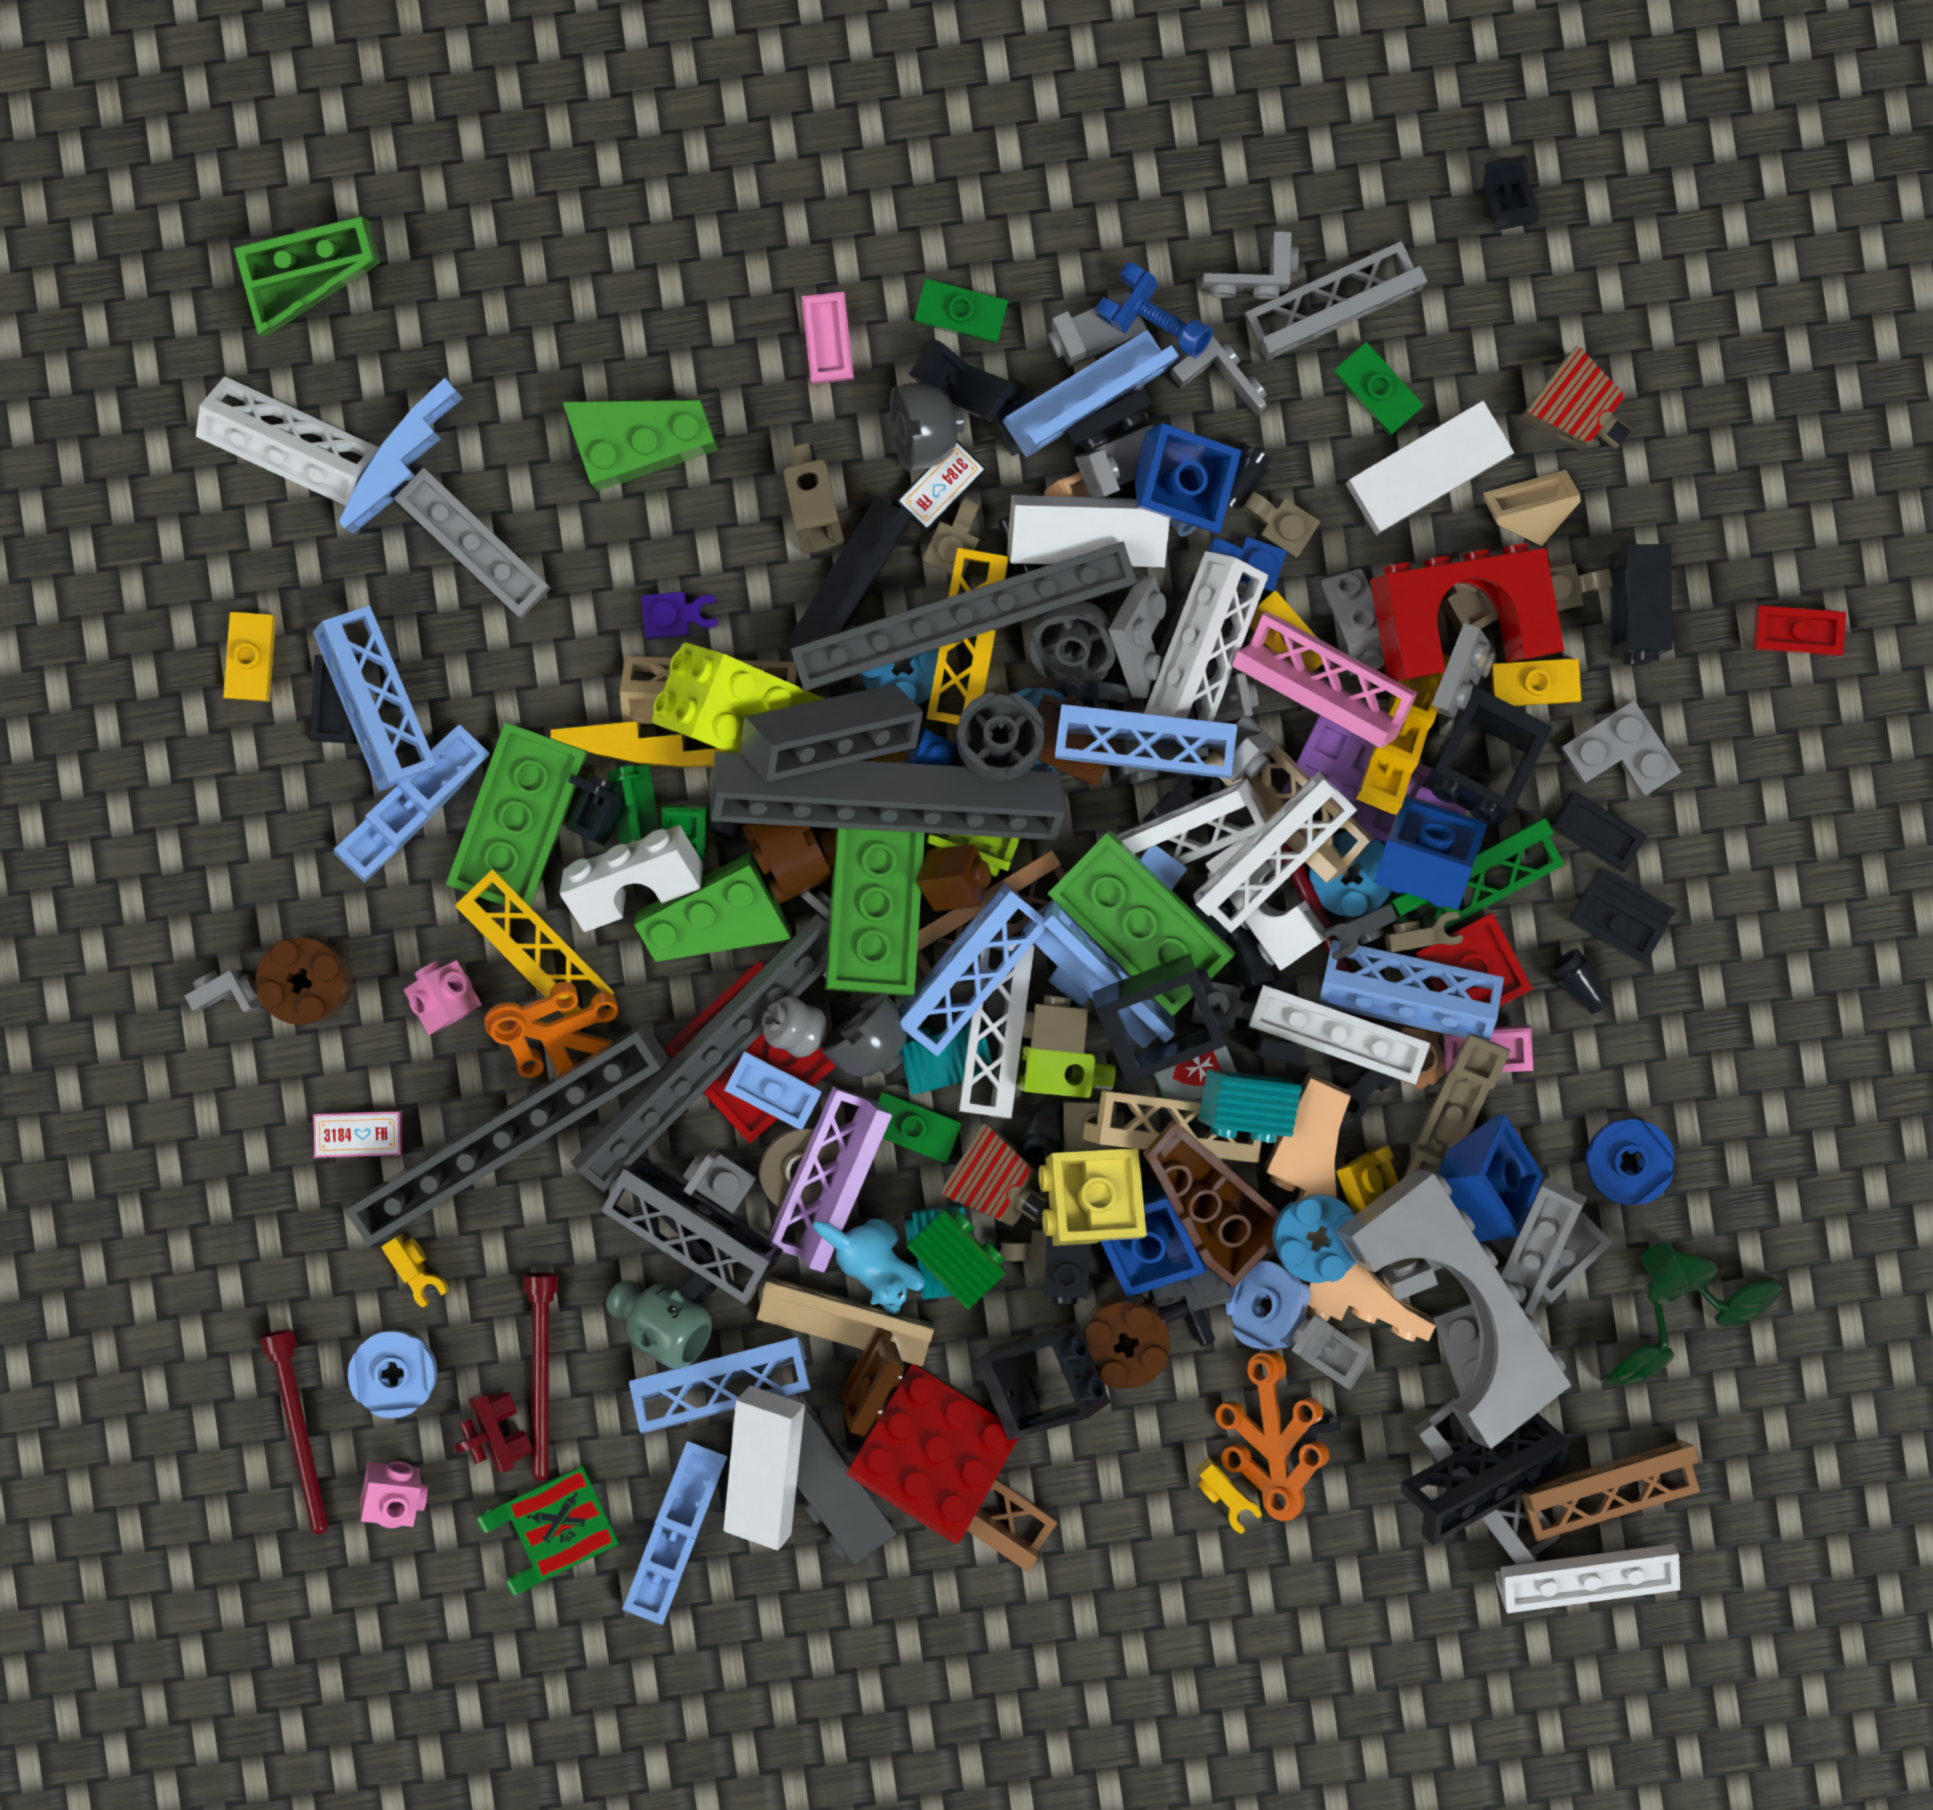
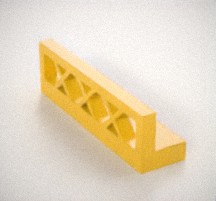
M957 548L949 597L958 595L960 584L965 592L971 591L961 576L964 559L990 564L987 581L977 587L980 588L1005 580L1009 557ZM996 630L978 635L975 649L968 639L939 648L927 720L959 725V715L937 712L940 694L956 684L965 697L964 710L971 701L985 694ZM961 642H964L973 655L972 665L956 676L946 662L947 653ZM944 670H946L952 680L942 686ZM970 674L966 691L960 680Z
M493 869L455 905L544 997L550 996L551 988L556 984L553 980H566V982L570 983L571 980H590L602 993L615 994ZM494 883L505 894V913H486L475 900ZM511 901L523 913H510ZM493 919H505V931ZM510 919H530L536 925L535 944H517L510 937ZM541 932L553 944H541ZM523 949H535V962ZM541 949L560 950L566 956V975H547L541 969ZM571 962L584 975H571ZM564 994L559 996L558 998L566 999L571 995ZM577 1005L571 1011L560 1013L563 1016H567L582 1009Z

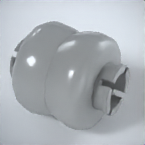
M794 996L782 997L767 1008L769 1012L765 1011L762 1025L763 1034L768 1044L778 1049H784L797 1058L807 1057L822 1047L821 1042H825L827 1037L825 1015L820 1009L812 1005H806Z

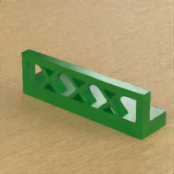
M1539 819L1478 852L1469 878L1471 879L1478 875L1476 883L1468 881L1467 887L1474 888L1468 907L1462 910L1440 907L1426 899L1407 893H1402L1390 899L1387 903L1392 904L1399 924L1409 922L1406 913L1421 905L1436 909L1431 926L1436 918L1441 915L1442 911L1459 913V919L1449 920L1445 923V930L1565 864L1550 838V835L1554 834L1547 819ZM1539 841L1551 861L1538 869L1520 865L1524 849ZM1515 855L1513 863L1505 861L1506 859ZM1497 864L1511 868L1507 885L1499 890L1482 885L1486 870ZM1518 870L1529 873L1515 881ZM1480 891L1490 893V895L1477 901Z

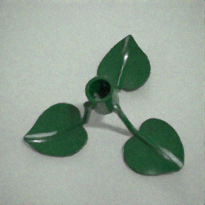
M1670 1242L1658 1243L1648 1248L1641 1255L1640 1260L1652 1280L1647 1284L1649 1289L1647 1296L1654 1305L1659 1340L1655 1345H1645L1627 1356L1607 1377L1601 1379L1602 1383L1607 1385H1629L1642 1382L1660 1373L1672 1361L1674 1352L1671 1348H1667L1669 1341L1662 1304L1675 1301L1688 1292L1697 1290L1715 1309L1720 1311L1714 1318L1717 1325L1731 1327L1747 1323L1761 1315L1774 1303L1784 1286L1781 1282L1778 1283L1777 1281H1759L1738 1290L1728 1301H1722L1717 1299L1705 1287L1718 1274V1268L1715 1263L1699 1256L1676 1252Z

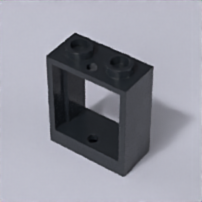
M1627 544L1609 555V569L1613 584L1612 587H1609L1610 658H1623V665L1626 666L1649 665L1652 661H1659V655L1673 650L1671 544Z
M1475 686L1465 709L1459 708L1422 786L1431 790L1437 799L1446 803H1455L1470 811L1476 820L1499 826L1513 812L1553 727ZM1470 723L1524 752L1504 796L1449 767Z
M1191 953L1092 992L1096 1012L1127 1084L1226 1046L1222 1030L1229 1028L1227 1019L1220 1003L1211 1005L1207 992L1214 990L1205 965L1196 968ZM1189 983L1207 1028L1137 1055L1119 1010Z
M1077 1322L999 1345L975 1360L1008 1440L1087 1419L1111 1403L1105 1384L1100 1378L1089 1352L1088 1343L1083 1337ZM1052 1345L1075 1402L1041 1411L1018 1355Z

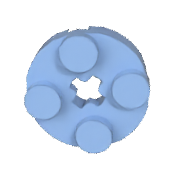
M1269 1261L1257 1262V1265L1248 1272L1235 1288L1231 1285L1229 1286L1232 1302L1226 1303L1227 1315H1232L1233 1324L1236 1327L1231 1329L1242 1343L1252 1348L1272 1350L1290 1347L1294 1343L1292 1339L1297 1328L1306 1319L1307 1304L1311 1296L1310 1289L1305 1282H1302L1287 1271L1282 1264ZM1271 1297L1272 1309L1265 1317V1308L1261 1306V1301L1263 1298L1269 1299Z
M398 1329L384 1330L367 1339L359 1346L348 1367V1382L352 1395L358 1402L372 1410L370 1411L371 1413L383 1418H399L414 1412L430 1398L437 1381L436 1360L425 1339L419 1335H413L408 1331ZM389 1362H395L397 1368H401L404 1371V1376L398 1379V1385H391L390 1378L382 1377V1370L389 1368Z

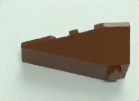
M1172 1120L1143 1154L1202 1261L1235 1288L1274 1245L1272 1239L1273 1228L1281 1211L1247 1180Z

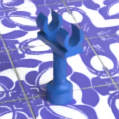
M1127 261L1118 275L1123 277L1122 281L1134 289V291L1122 308L1112 300L1102 297L1094 309L1098 313L1097 316L1105 323L1116 327L1125 334L1136 317L1140 315L1179 339L1178 348L1193 358L1199 357L1210 343L1213 328L1198 319H1194L1188 324L1149 301L1159 286L1154 275L1144 271L1138 265Z

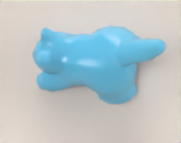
M870 1219L865 1225L852 1228L847 1233H843L830 1223L819 1220L813 1222V1229L835 1248L836 1263L840 1269L850 1277L858 1279L872 1292L871 1305L879 1303L888 1314H897L900 1310V1305L906 1301L907 1288L914 1291L924 1288L925 1280L921 1272L900 1260L892 1252V1247L899 1238L896 1230L889 1223L880 1219Z

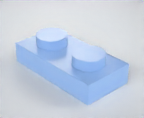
M744 1051L724 1090L800 1130H803L822 1093V1090L747 1051Z

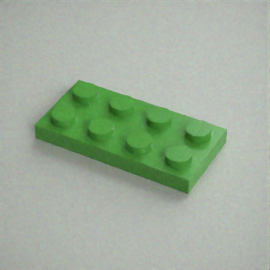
M505 722L446 885L468 893L493 869L532 909L576 785L568 782L571 774L580 777L588 752ZM494 883L479 896L505 906V894ZM511 901V909H514V910H517V911L522 912V911Z
M836 828L825 990L913 996L915 994L921 888L916 881L923 864L925 833Z
M1110 830L1048 892V895L1131 976L1191 953L1196 968L1205 965L1211 979L1236 953ZM1188 983L1154 996V998L1174 1016L1194 995Z

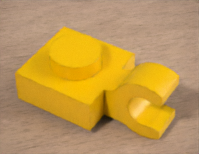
M403 1233L381 1246L403 1282H407L411 1287L416 1303L422 1308L430 1303L424 1293L426 1285L432 1284L436 1286L441 1295L449 1291L448 1284L443 1277L425 1272L427 1268L423 1261L426 1260V1256L414 1238L408 1240Z
M1209 1456L1196 1468L1199 1476L1202 1478L1197 1485L1213 1503L1221 1499L1229 1507L1228 1520L1236 1532L1242 1534L1245 1531L1244 1526L1237 1520L1240 1511L1247 1509L1257 1518L1262 1516L1258 1505L1253 1500L1246 1498Z

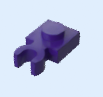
M685 592L641 595L646 640L690 636L689 624L696 623L704 629H713L719 626L718 619L706 620L701 617V609L705 605L717 604L715 596L702 595L693 603L687 604Z

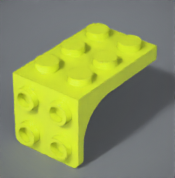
M684 643L671 659L670 674L663 691L658 694L654 702L652 722L660 727L683 734L727 753H740L745 716L825 698L809 691L804 692L802 688L726 654Z

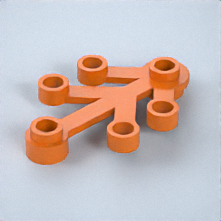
M559 982L551 988L550 996L525 1006L515 1003H501L492 1007L487 1012L484 1023L486 1032L497 1043L509 1045L516 1058L517 1070L521 1076L525 1078L536 1077L541 1074L544 1068L541 1053L537 1049L529 1047L525 1036L542 1041L556 1068V1075H559L579 1063V1061L570 1057L565 1047L593 1054L613 1042V1040L578 1032L577 1030L598 1022L605 1023L614 1020L618 1015L616 998L612 994L603 992L591 999L590 1007L549 1023L537 1021V1019L555 1011L567 1012L577 1006L578 995L576 987L570 982ZM564 994L571 995L566 999L558 998L559 996ZM604 1005L610 1006L608 1009L605 1010L599 1009V1007ZM535 1061L532 1065H524L525 1062Z
M1265 1350L1252 1356L1247 1367L1250 1380L1258 1386L1264 1431L1245 1414L1242 1405L1236 1401H1229L1220 1405L1216 1410L1215 1418L1223 1429L1230 1430L1234 1428L1268 1460L1270 1474L1251 1459L1249 1449L1243 1444H1234L1226 1448L1222 1453L1221 1460L1223 1466L1228 1471L1233 1473L1240 1471L1263 1492V1505L1270 1516L1279 1521H1290L1301 1513L1305 1502V1494L1302 1488L1314 1472L1328 1462L1329 1451L1320 1441H1312L1304 1445L1299 1451L1300 1463L1290 1475L1287 1457L1309 1427L1321 1420L1323 1408L1318 1400L1311 1397L1297 1402L1293 1407V1419L1283 1431L1276 1384L1285 1377L1286 1363L1278 1352ZM1259 1363L1265 1366L1267 1370L1266 1377L1261 1374ZM1304 1405L1312 1410V1419L1305 1416L1303 1412ZM1227 1408L1234 1413V1422L1227 1418ZM1310 1449L1317 1452L1319 1456L1318 1463L1311 1459ZM1233 1451L1240 1456V1465L1234 1462L1232 1458ZM1278 1493L1285 1498V1507L1280 1503Z

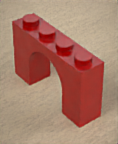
M1522 543L1504 547V555L1490 557V551L1486 549L1463 554L1464 561L1451 563L1450 556H1442L1424 560L1425 568L1411 570L1410 562L1383 567L1385 575L1370 579L1387 676L1395 681H1403L1446 672L1438 632L1437 615L1442 598L1456 583L1467 584L1479 589L1494 605L1499 617L1506 663L1565 651L1546 548L1530 550L1529 543Z

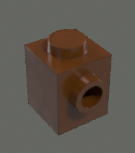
M974 844L927 850L916 882L934 911L968 908L981 905L986 888L991 881V872L989 865L983 861Z

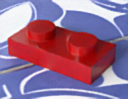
M1757 606L1755 608L1752 650L1842 656L1844 651L1846 612Z

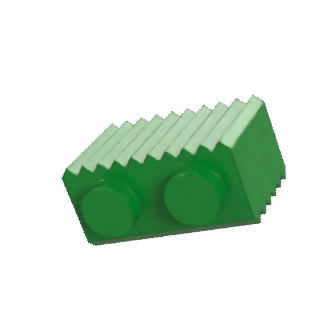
M944 1207L907 1243L906 1247L969 1310L1006 1274L1005 1269L1000 1265L1005 1260V1257L988 1240L981 1245L970 1234L975 1226L960 1210L956 1209L951 1214Z

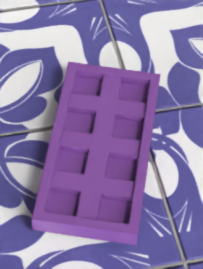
M1319 715L1296 764L1311 778L1319 771L1356 807L1357 811L1351 817L1372 837L1386 844L1397 815L1356 799L1374 744ZM1419 762L1411 775L1405 797L1464 815L1466 809L1455 803H1446L1437 799L1431 790L1422 786L1430 767ZM1289 775L1281 792H1292L1291 775Z

